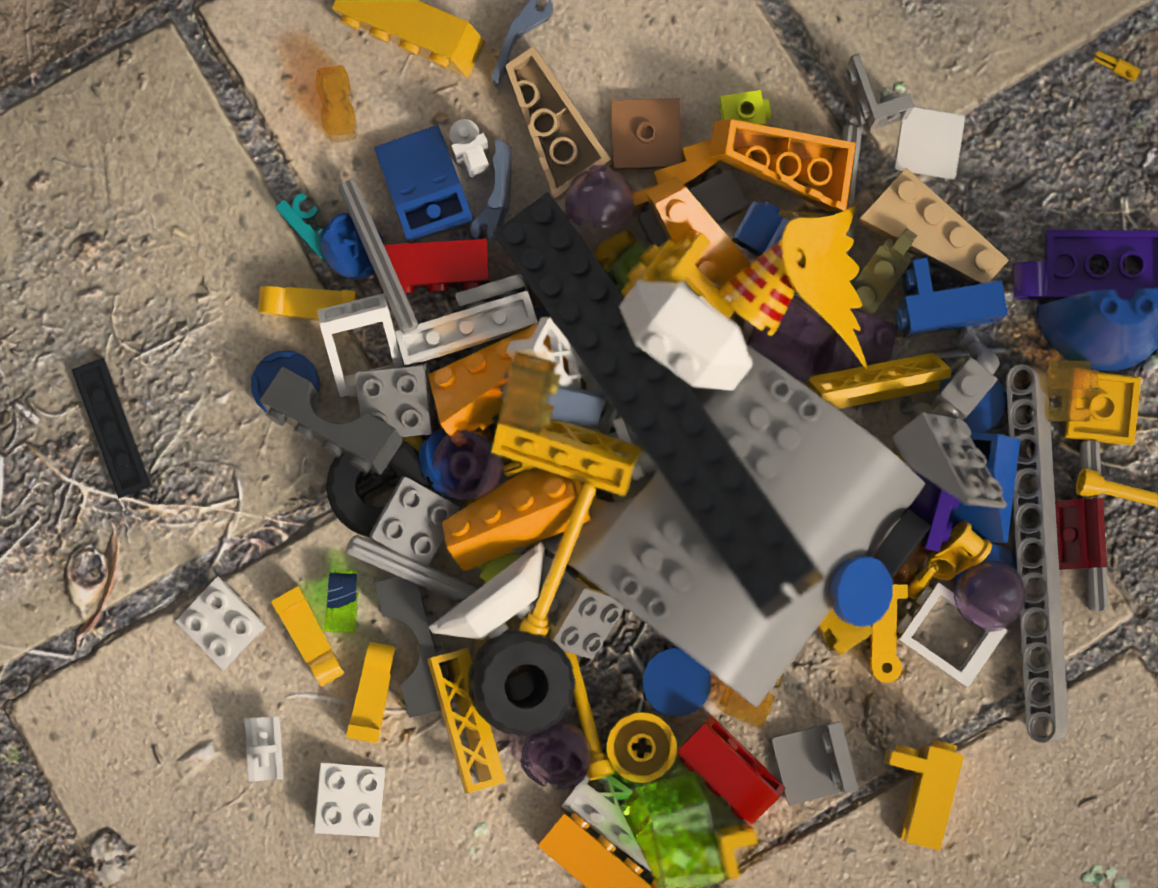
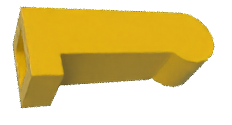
M261 286L259 287L257 313L268 316L319 321V309L355 301L358 298V294L352 290L336 291Z
M893 584V596L889 609L881 620L871 625L875 632L870 635L869 668L872 676L880 682L890 683L901 675L902 664L896 656L897 598L908 599L907 584Z
M300 586L271 601L302 657L308 663L315 678L322 687L345 674Z
M374 641L369 642L346 738L379 743L394 668L392 666L396 646Z

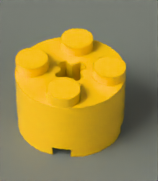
M635 712L622 717L613 725L607 737L606 752L612 764L611 766L620 776L632 782L648 783L662 777L673 765L677 753V743L672 729L660 717L651 713ZM640 737H644L645 743L651 745V750L645 751L643 757H638L637 751L631 749L632 743H638Z

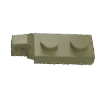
M908 228L903 231L896 242L889 238L886 242L883 241L852 284L862 302L860 309L871 317L912 262L913 255L907 252V250L918 235Z

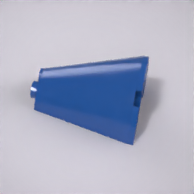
M1158 288L1136 289L1133 298L1129 300L1119 298L1115 290L1089 291L1036 306L1039 325L1046 340L1067 361L1078 367L1097 372L1119 371L1142 362L1158 348Z

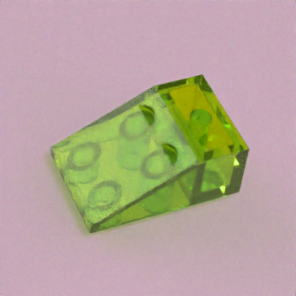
M687 773L636 788L621 805L620 809L659 888H704L723 882L725 877L709 803L694 773Z

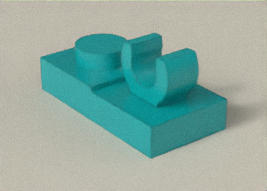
M304 193L298 194L294 198L292 207L285 200L281 201L275 207L278 213L324 263L326 259L322 254L320 245L322 229L318 227L314 231L309 224L303 221L315 218L319 210L316 206L309 212H302L300 210V204L307 198Z

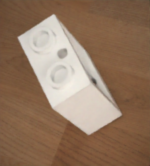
M384 293L318 310L321 331L340 397L347 395L357 397L355 374L348 376L343 374L333 337L334 333L383 321L394 364L376 369L404 367L388 302Z
M935 583L932 588L927 586L915 602L919 604V607L913 616L907 613L897 626V631L900 633L897 641L962 687L968 688L1007 630L940 583ZM939 597H942L987 629L959 670L911 638Z

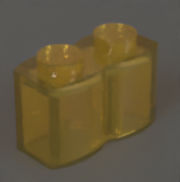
M342 65L318 69L316 73V89L323 104L321 121L327 137L332 143L356 139L358 120L351 104L353 90L346 69Z
M516 352L511 363L498 424L539 435L543 425L550 426L555 405L549 404L550 395H557L562 375L556 374L558 362Z

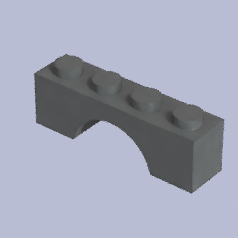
M282 366L259 400L268 411L266 416L280 426H283L286 422L295 427L293 431L309 442L313 438L323 443L321 445L323 449L336 457H339L342 453L351 458L350 463L360 471L368 473L369 470H372L381 475L403 442L397 430L368 413H365L357 420L345 424H333L322 420L318 415L319 393L307 379Z
M399 576L375 582L374 585L382 616L394 618L405 623L414 632L419 643L420 654L418 664L410 677L400 684L409 718L441 710L427 659L443 655L444 652L442 645L435 646L432 631L429 629V626L435 623L433 611L426 613L423 599L429 598L427 588ZM446 661L440 662L439 666L446 665Z

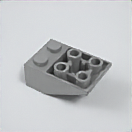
M922 412L892 436L907 466L965 504L1005 508L1007 506L1001 495L1003 491L1000 484L992 478L986 467L987 461L985 456L974 445L970 437V428L960 418Z

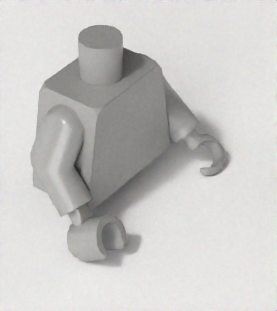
M961 327L964 331V336L958 341L952 338V343L970 356L930 404L919 402L905 408L912 401L911 397H906L900 402V411L906 415L914 413L915 417L923 412L964 420L998 380L993 375L1000 365L997 355L980 342L979 338L969 329Z

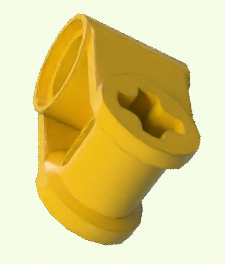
M962 521L951 529L948 542L941 543L939 552L930 551L926 565L929 562H935L939 569L933 577L938 580H950L966 569L980 564L990 553L992 543L988 539H981L972 531V526L968 521Z

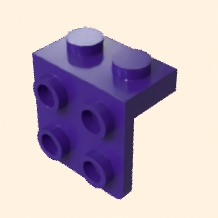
M910 468L926 485L906 512L908 510L913 511L931 525V528L923 538L925 549L939 552L941 543H947L952 529V522L948 521L951 509L957 510L960 500Z

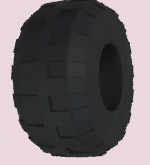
M403 441L387 467L396 473L399 480L402 476H405L430 490L429 476L425 478L421 471L418 458L419 453L410 444ZM341 453L339 457L335 456L327 475L326 488L329 504L336 517L348 529L357 534L370 537V533L385 506L373 507L363 502L358 493V482L364 472L354 467L350 463L351 458Z
M515 629L505 631L499 636L490 638L479 648L468 672V691L474 704L473 706L489 725L507 734L529 736L548 730V728L555 723L557 724L563 718L564 713L570 707L573 700L575 678L570 659L566 656L564 650L547 636L533 635L529 632ZM519 665H534L538 674L535 690L523 700H509L505 694L504 687L508 674Z

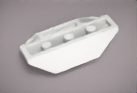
M638 280L619 306L635 344L693 387L734 390L753 365L751 357L748 356L739 327L679 283Z
M541 542L429 626L432 633L482 640L487 636L494 638L509 629L505 622L513 616L517 615L519 619H522L534 610L536 605L533 601L539 596L545 552L543 544Z

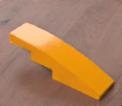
M711 139L683 147L681 155L684 162L654 171L653 179L655 186L625 195L628 212H633L649 204L650 202L645 192L676 176L683 185H691L721 164L723 161L709 155Z

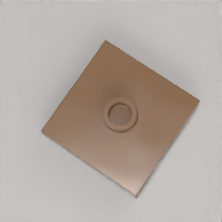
M680 98L611 100L613 170L659 169L682 163Z

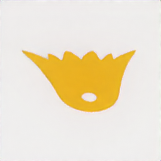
M851 206L846 211L831 216L791 220L786 225L782 238L783 260L790 281L799 295L834 328L855 353L865 369L868 370L862 349L853 330L854 328L860 331V326L850 308L862 307V302L856 290L849 282L856 277L860 268L846 254L854 243V239L846 236V233L853 220L856 206ZM797 248L803 251L806 258V265L803 269L798 266L795 259Z

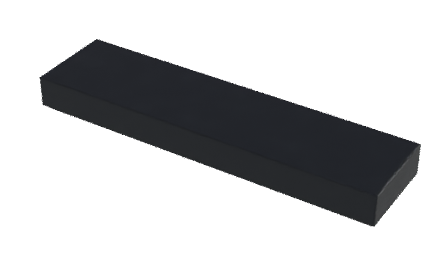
M101 358L71 369L118 499L151 488L150 479L106 359Z

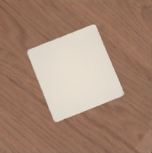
M914 107L908 118L902 120L895 169L904 171L907 167L912 173L955 179L965 116Z

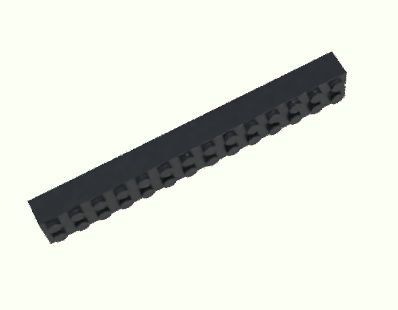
M545 193L492 232L761 615L768 620L793 602L789 594L782 588L787 583L800 597L826 578L685 380L635 344L619 308L625 299L624 295L550 193Z

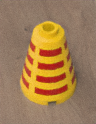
M782 239L725 283L718 291L722 299L728 294L732 298L728 305L756 328L762 331L765 326H768L767 334L770 336L778 329L796 292L785 268ZM797 248L795 259L798 266L803 269L806 265V258L803 251Z

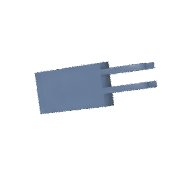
M529 0L517 18L513 20L491 77L492 84L498 90L501 78L507 72L505 65L508 64L515 42L524 34L551 18L553 14L551 0L548 1L545 10L542 12L536 10L538 0Z
M495 139L496 152L492 158L495 170L494 190L488 198V204L471 225V233L475 239H483L484 228L488 227L489 240L492 239L493 242L497 239L492 232L503 225L506 213L509 211L511 192L512 147L498 139Z
M510 372L506 373L504 378L511 381L506 380L505 385L500 388V391L505 392L501 395L502 399L530 409L532 415L592 428L597 427L607 400V395L563 387L544 379L540 380L538 385L523 375Z

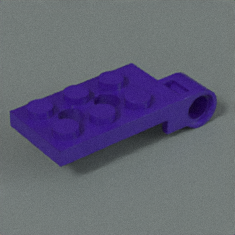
M1046 230L1045 262L1013 263V298L1019 300H1060L1089 291L1115 290L1119 298L1129 300L1133 298L1136 289L1158 288V230ZM1092 256H1100L1106 261L1107 268L1103 274H1094L1089 269L1088 263ZM1134 256L1140 261L1141 269L1138 274H1128L1124 270L1123 260L1125 257Z

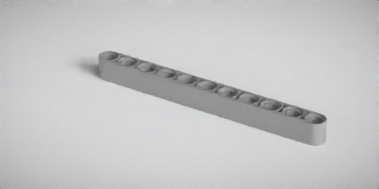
M1019 364L1009 370L1006 386L1009 437L1020 439L1013 505L1026 727L1028 735L1032 740L1038 743H1048L1063 739L1068 732L1069 726L1048 379L1044 370L1035 366ZM1029 372L1032 382L1030 387L1025 389L1022 383L1023 377ZM1031 407L1034 417L1028 424L1024 416L1026 410ZM1031 441L1036 446V452L1032 458L1027 455V446ZM1034 475L1037 478L1038 487L1032 493L1029 489V480ZM1035 510L1040 515V522L1036 527L1031 523V515ZM1037 544L1042 550V557L1038 562L1033 558V549ZM1039 579L1044 584V592L1041 596H1038L1035 592V584ZM1040 614L1046 619V627L1043 631L1037 626V618ZM1041 649H1045L1048 654V662L1045 666L1039 661ZM1044 683L1050 688V697L1047 701L1041 695V687ZM1046 718L1052 723L1050 735H1047L1043 729V722Z

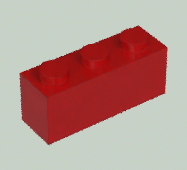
M487 239L384 245L405 295L414 294L415 288H428V293H445L449 291L448 286H462V291L490 283Z
M712 715L677 750L683 765L692 772L696 771L706 780L705 785L714 795H721L730 804L733 814L742 821L746 820L750 825H753L781 797L786 789Z

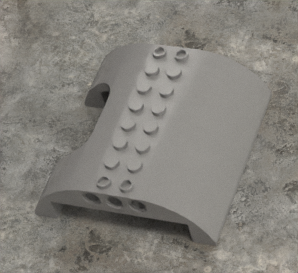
M746 345L748 356L751 357L753 365L734 390L693 387L688 382L686 383L826 578L800 597L788 583L782 588L789 594L793 602L766 620L753 605L659 469L645 488L635 497L624 502L609 503L595 496L593 497L589 507L591 521L583 523L567 564L757 708L833 608L832 604L835 605L834 596H830V586L834 573L844 561L854 559L857 556L872 557L926 484L902 460L866 430L770 360ZM565 531L541 540L538 543L541 542L545 549L556 555Z

